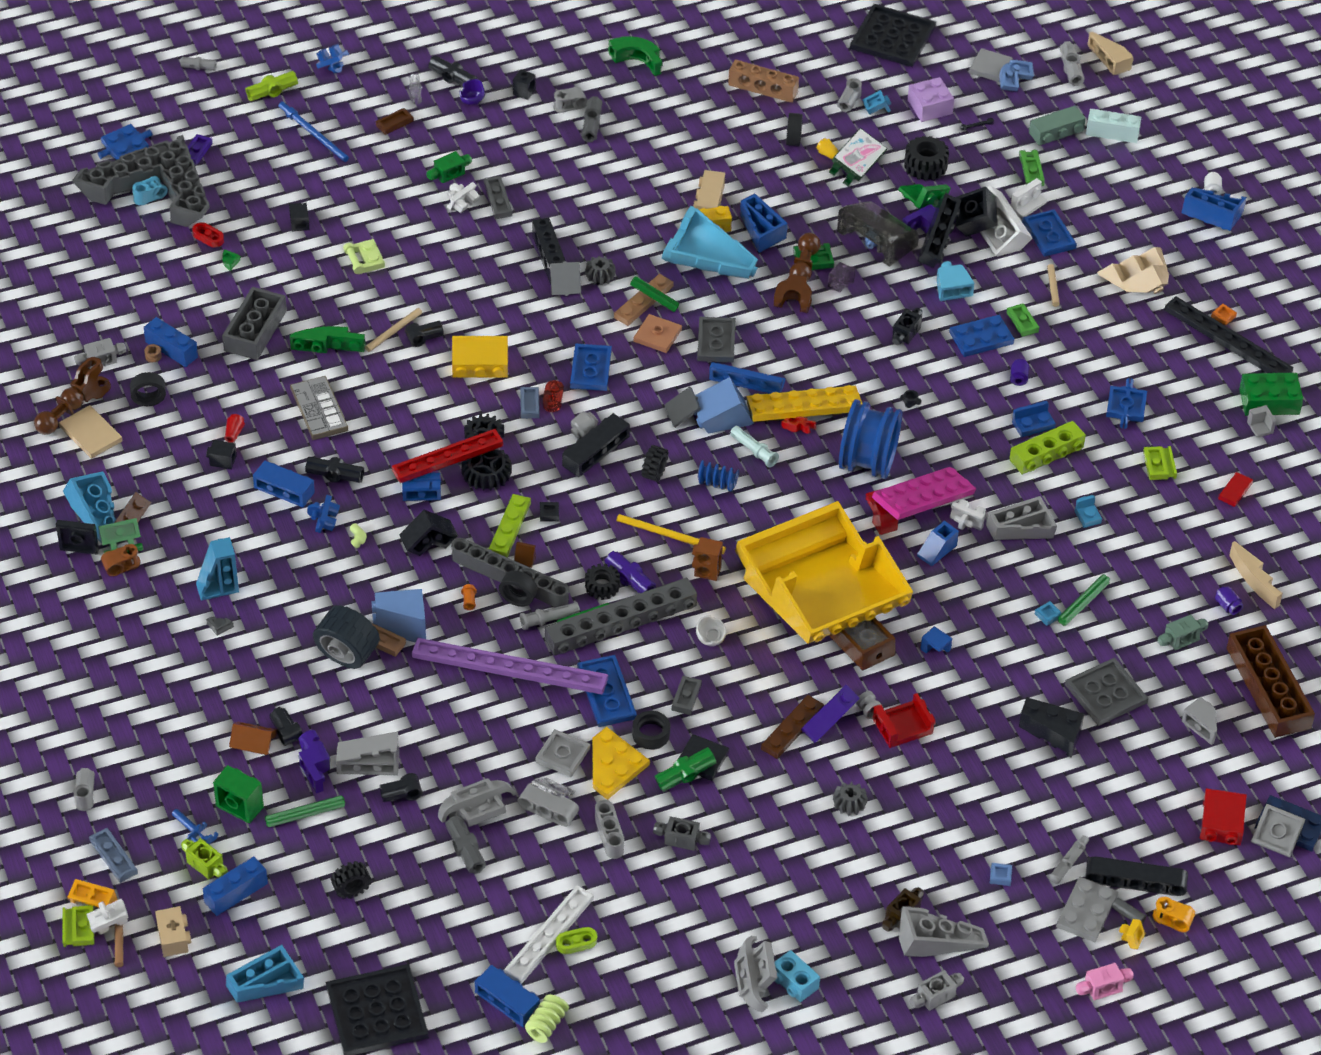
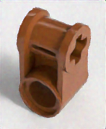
M127 544L115 550L107 551L101 556V561L107 574L113 577L136 569L141 563L140 558L137 556L138 549L133 544Z

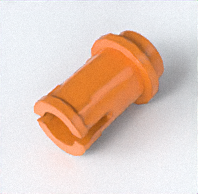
M472 584L464 585L461 590L464 601L463 608L466 610H473L476 607L475 595L477 589Z

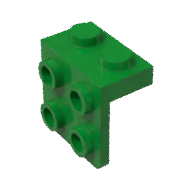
M916 184L900 186L898 191L902 193L904 198L913 202L915 207L922 209L930 204L933 207H937L938 201L945 193L949 194L951 188L947 184L926 187Z

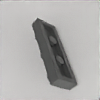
M501 176L484 178V186L495 219L512 217V209Z

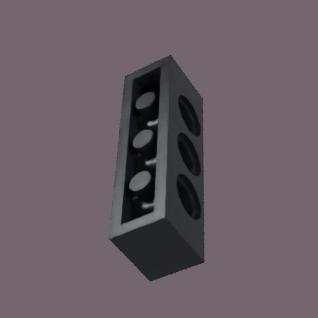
M550 218L532 220V237L551 284L550 264L562 263L566 260Z

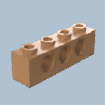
M734 60L729 69L728 85L793 103L798 94L799 77Z

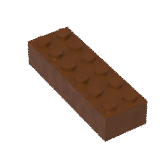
M1263 625L1230 633L1226 649L1274 738L1311 729L1315 713L1267 626Z

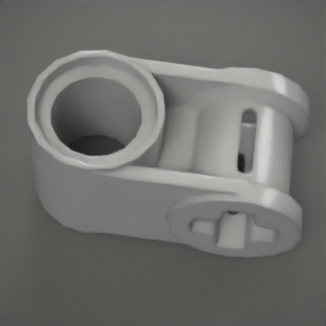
M580 87L558 90L554 94L556 102L553 108L556 112L564 113L582 109L587 105V98Z

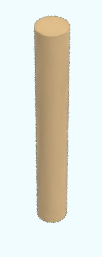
M1049 264L1047 270L1052 304L1054 307H1058L1060 302L1055 268L1053 264Z

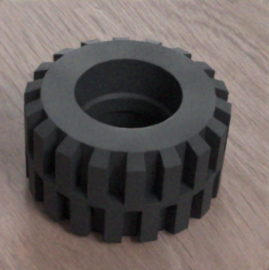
M933 136L916 137L915 140H910V143L906 145L904 167L906 172L911 174L910 176L917 177L919 180L924 179V181L941 178V175H944L948 168V146L945 145L944 141H940L939 138H933Z

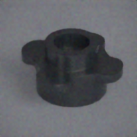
M907 390L900 396V400L905 403L906 408L920 405L922 402L918 398V393L914 390Z

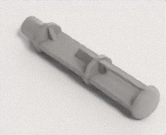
M1083 835L1079 841H1075L1071 849L1049 875L1052 883L1059 884L1081 853L1086 849L1085 845L1089 841L1087 836Z

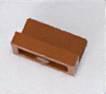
M238 721L233 723L229 747L267 755L269 754L271 739L276 737L277 729Z

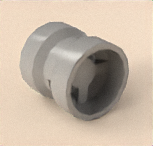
M866 691L859 696L860 699L856 704L860 709H863V713L868 719H872L874 706L881 703L876 700L872 691Z

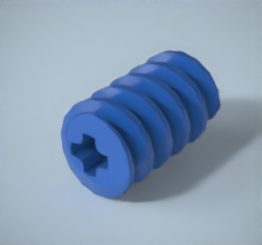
M704 460L701 461L698 470L699 484H703L706 481L707 486H711L713 483L714 488H718L720 485L722 490H725L727 487L730 492L735 488L739 477V469L735 474L732 467L726 472V466H723L721 470H719V464L712 468L711 462L704 466Z

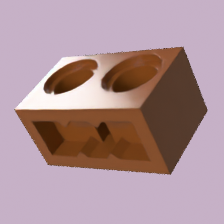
M700 537L698 544L694 545L692 555L695 556L692 562V568H695V577L717 581L722 568L723 542Z

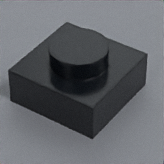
M540 502V522L559 521V502Z

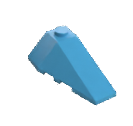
M103 471L70 478L63 492L71 508L84 523L95 524L97 539L102 544L98 526L111 524L116 520L113 512L114 502L111 499V486Z

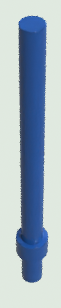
M283 101L279 103L278 107L286 113L287 117L291 120L294 119L342 161H348L349 156L298 115V111L293 107H289Z

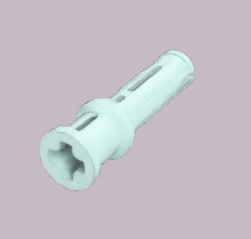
M739 426L732 428L730 435L750 449L755 458L764 461L765 465L769 468L777 463L779 459L777 452H772L765 443H759Z

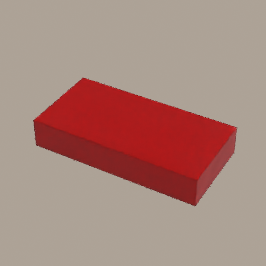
M1236 472L1219 494L1218 500L1236 507L1252 485L1253 479Z

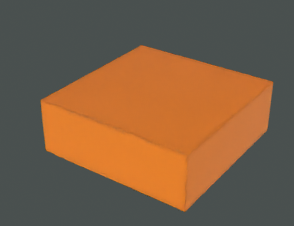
M1221 304L1211 314L1213 319L1225 326L1237 316V312L1225 304Z

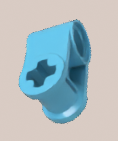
M152 176L133 185V201L137 205H146L149 202L165 197L168 193L167 187L161 184L157 176Z

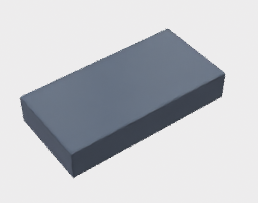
M520 387L521 419L540 418L539 387Z

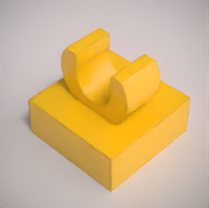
M1133 919L1130 926L1122 924L1119 930L1120 933H1123L1121 939L1128 941L1130 949L1138 950L1145 936L1141 920Z

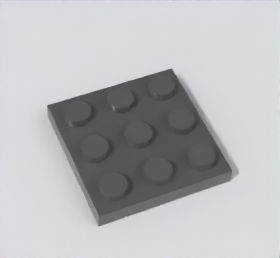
M1115 658L1065 680V686L1098 726L1148 703L1149 698Z

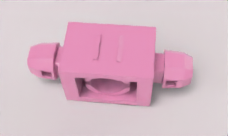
M1112 963L1086 971V978L1084 981L1076 984V991L1078 995L1090 993L1093 1000L1123 992V982L1126 983L1132 980L1134 974L1130 968L1119 970L1117 964Z

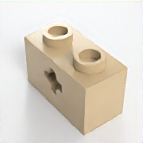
M180 906L155 911L163 957L188 953V944L191 943L190 932L185 931L184 927L188 926L186 914L181 913Z

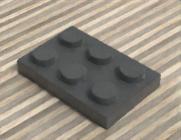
M699 317L697 361L734 363L736 318Z

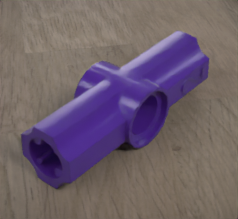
M612 551L608 554L605 564H608V567L612 565L614 569L618 570L620 582L624 586L630 585L639 594L656 588V584L643 574L642 568L638 563H630L618 551Z

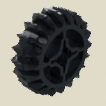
M498 448L464 460L461 463L462 477H464L465 482H468L470 487L474 486L476 490L482 488L483 491L485 489H490L491 491L494 487L499 489L500 485L505 486L512 473V462L508 454H505L504 450L499 451Z

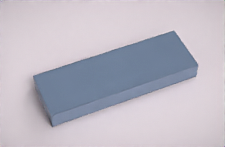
M108 828L89 836L91 844L119 883L138 874V869Z

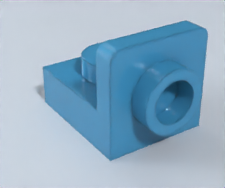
M881 90L862 99L869 115L884 107L888 113L891 112L889 107L891 101L888 95H883Z
M1094 495L1084 496L1076 500L1075 513L1084 528L1102 523V517L1094 505Z

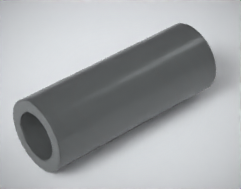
M1119 897L1112 905L1114 910L1131 921L1137 919L1141 920L1143 924L1146 919V915Z

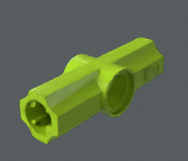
M294 71L277 77L267 75L260 83L246 87L245 92L250 102L267 95L277 97L281 94L282 90L297 85L298 79Z

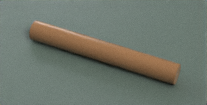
M116 923L115 966L122 967L123 925L120 926Z

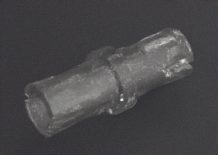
M414 73L409 76L411 102L415 104V99H417V104H420L422 102L420 76L415 73L416 78H414Z

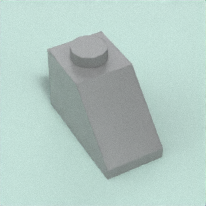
M1199 697L1184 709L1182 722L1212 745L1215 742L1217 733L1216 710L1211 703Z

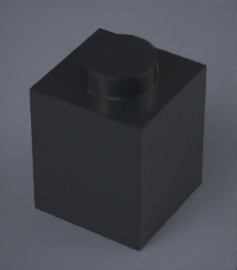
M213 440L211 447H208L206 453L210 466L232 470L237 457L236 443Z

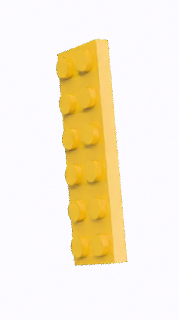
M851 385L747 396V405L753 422L800 416L809 417L849 413L855 399L860 400V404H862L857 387Z

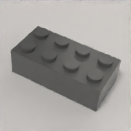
M252 287L222 335L224 351L258 360L287 312L286 296Z

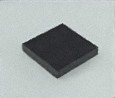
M57 520L56 530L60 550L98 555L99 545L95 524Z
M692 734L679 758L683 756L690 757L708 747L712 751L717 763L700 772L698 776L713 781L729 753V747Z

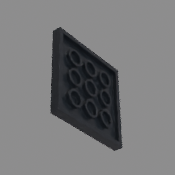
M874 3L852 39L850 49L913 67L933 33L936 21Z
M409 964L326 982V989L343 1055H355L429 1038Z

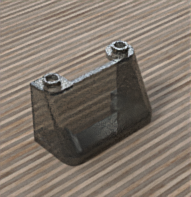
M872 201L845 205L838 212L837 232L844 236L846 233L849 232L851 234L856 230L877 245V252L883 253L885 257L883 263L889 267L918 246L919 238L915 229H912Z

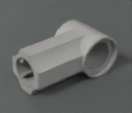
M851 78L847 81L846 88L837 102V107L841 111H851L855 102L861 98L862 83L859 79Z
M81 768L80 771L76 772V783L73 793L76 808L80 811H87L94 805L95 773L89 770V768Z

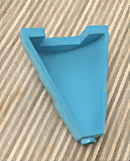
M691 205L684 215L679 230L674 238L669 240L662 254V259L670 263L717 272L720 275L749 279L750 276L754 277L758 269L755 266L758 259Z

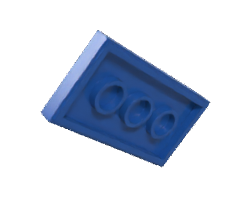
M616 655L577 663L578 669L608 674V681L603 695L586 691L598 727L626 722L636 718L637 713Z

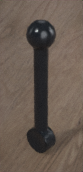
M988 118L986 121L968 125L962 124L961 130L965 131L967 128L984 124L992 125L994 119Z

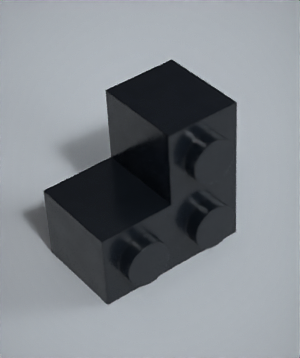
M423 510L399 536L408 552L421 556L432 544L446 549L458 537V534L451 520Z

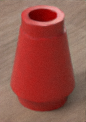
M231 414L227 418L224 438L227 442L234 443L245 426V419L241 415Z

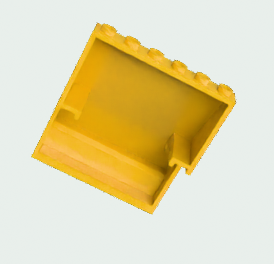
M839 501L737 541L735 552L746 569L743 579L807 644L814 641L819 642L830 634L836 635L847 627L853 628L864 620L870 621L876 615L889 613L895 607L906 606L913 594V590L880 537H875L874 542L869 544L865 541L863 542Z

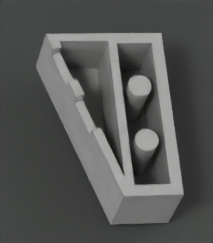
M398 731L338 742L336 757L337 774L398 775L400 757Z

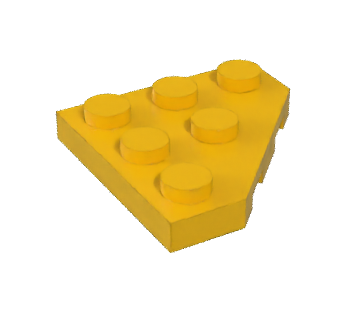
M607 726L592 738L593 789L608 800L650 765V760Z

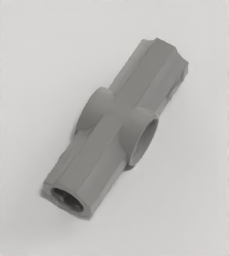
M1071 41L1064 42L1060 45V53L1064 63L1063 71L1067 74L1070 84L1079 86L1084 82L1080 56L1077 54L1075 45Z

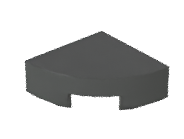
M210 617L206 619L208 626L217 636L234 627L233 622L228 618Z

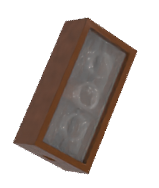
M876 618L870 621L864 620L859 622L853 628L847 627L842 629L836 635H829L862 671L895 656V637Z

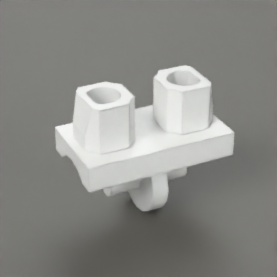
M472 182L465 188L463 184H451L449 187L450 192L448 193L451 197V203L447 205V208L450 211L455 208L458 212L462 213L468 207L464 200L467 199L471 204L476 203L480 197L475 191L476 184Z
M961 499L958 503L953 502L950 518L959 523L958 528L963 530L965 526L981 531L984 525L986 509L978 506L973 510L969 508L970 503L964 499Z
M122 899L105 905L102 901L98 903L99 909L87 914L92 932H98L99 934L108 932L109 926L117 923L120 926L128 922L127 918H129Z

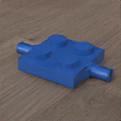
M129 124L101 137V142L106 149L98 152V156L102 159L110 155L118 160L121 155L145 147L148 148L149 144L144 139L153 136L152 131L148 129L140 133L132 124Z
M1130 378L1126 379V386H1110L1106 417L1121 419L1120 427L1123 428V423H1125L1124 429L1128 427V420L1143 422L1147 391L1133 388V379H1131L1129 384Z

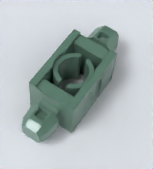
M1188 615L1166 624L1165 633L1158 637V643L1160 646L1171 645L1174 650H1178L1200 641V632L1208 628V621L1206 619L1195 620L1192 615Z

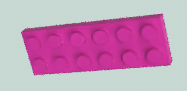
M947 467L874 491L872 498L899 520L973 495L976 488L954 468Z

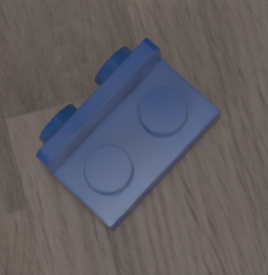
M1048 401L1014 409L1012 423L1020 437L1055 429L1056 423L1048 411Z

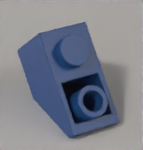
M943 521L931 531L917 556L930 566H933L957 546L959 531L946 521Z

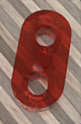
M552 380L545 385L543 408L548 412H556L562 406L564 386L560 381Z

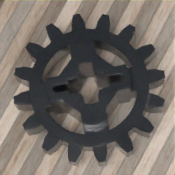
M479 414L478 418L472 416V421L467 420V425H464V438L468 439L496 429L500 437L504 438V424H502L501 419L496 420L495 415L492 418L489 417V414H486L485 417Z

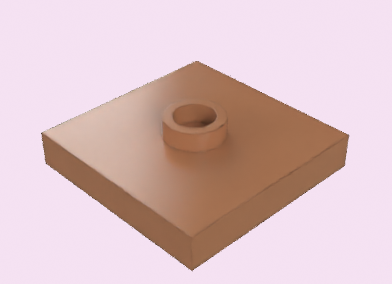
M649 314L635 334L633 342L667 353L681 332L682 325Z

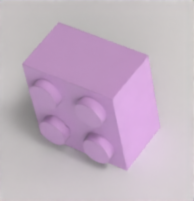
M940 77L909 85L908 102L921 122L953 114L954 97Z

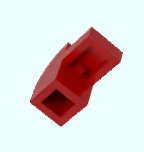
M874 491L866 493L865 499L873 511L872 523L879 535L897 531L898 520L872 498Z

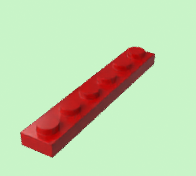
M496 429L395 464L392 466V472L399 483H403L503 447V440Z

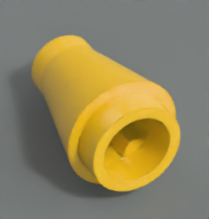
M823 138L816 147L818 153L830 159H833L839 152L831 140Z

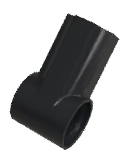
M439 320L424 325L411 323L406 326L405 334L413 347H420L426 340L443 336L444 330Z
M275 708L269 715L277 729L283 746L298 741L299 737L303 734L299 724L293 722L285 708Z
M408 773L398 781L379 785L383 802L401 798L412 801L420 798L423 794L418 776L415 773Z

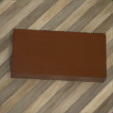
M402 108L375 121L377 128L387 135L414 122V117L405 108Z

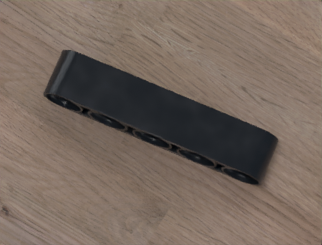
M1093 856L1087 859L1085 879L1103 886L1183 896L1187 893L1188 872L1181 868Z

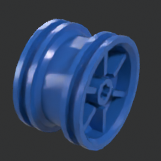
M855 399L851 405L843 432L839 453V469L844 470L848 467V471L853 472L856 466L871 469L873 477H878L881 474L882 479H887L899 441L902 410L897 409L893 412L892 407H887L885 412L871 410L869 402L864 401L863 404H860V400Z

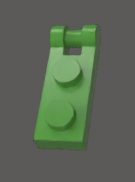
M1020 150L1019 159L1022 164L1026 185L1037 178L1042 182L1041 186H1044L1045 180L1038 150H1031V152Z

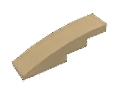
M1234 541L1229 556L1235 567L1258 596L1275 610L1280 606L1283 593L1272 585L1273 578L1262 570L1264 563Z

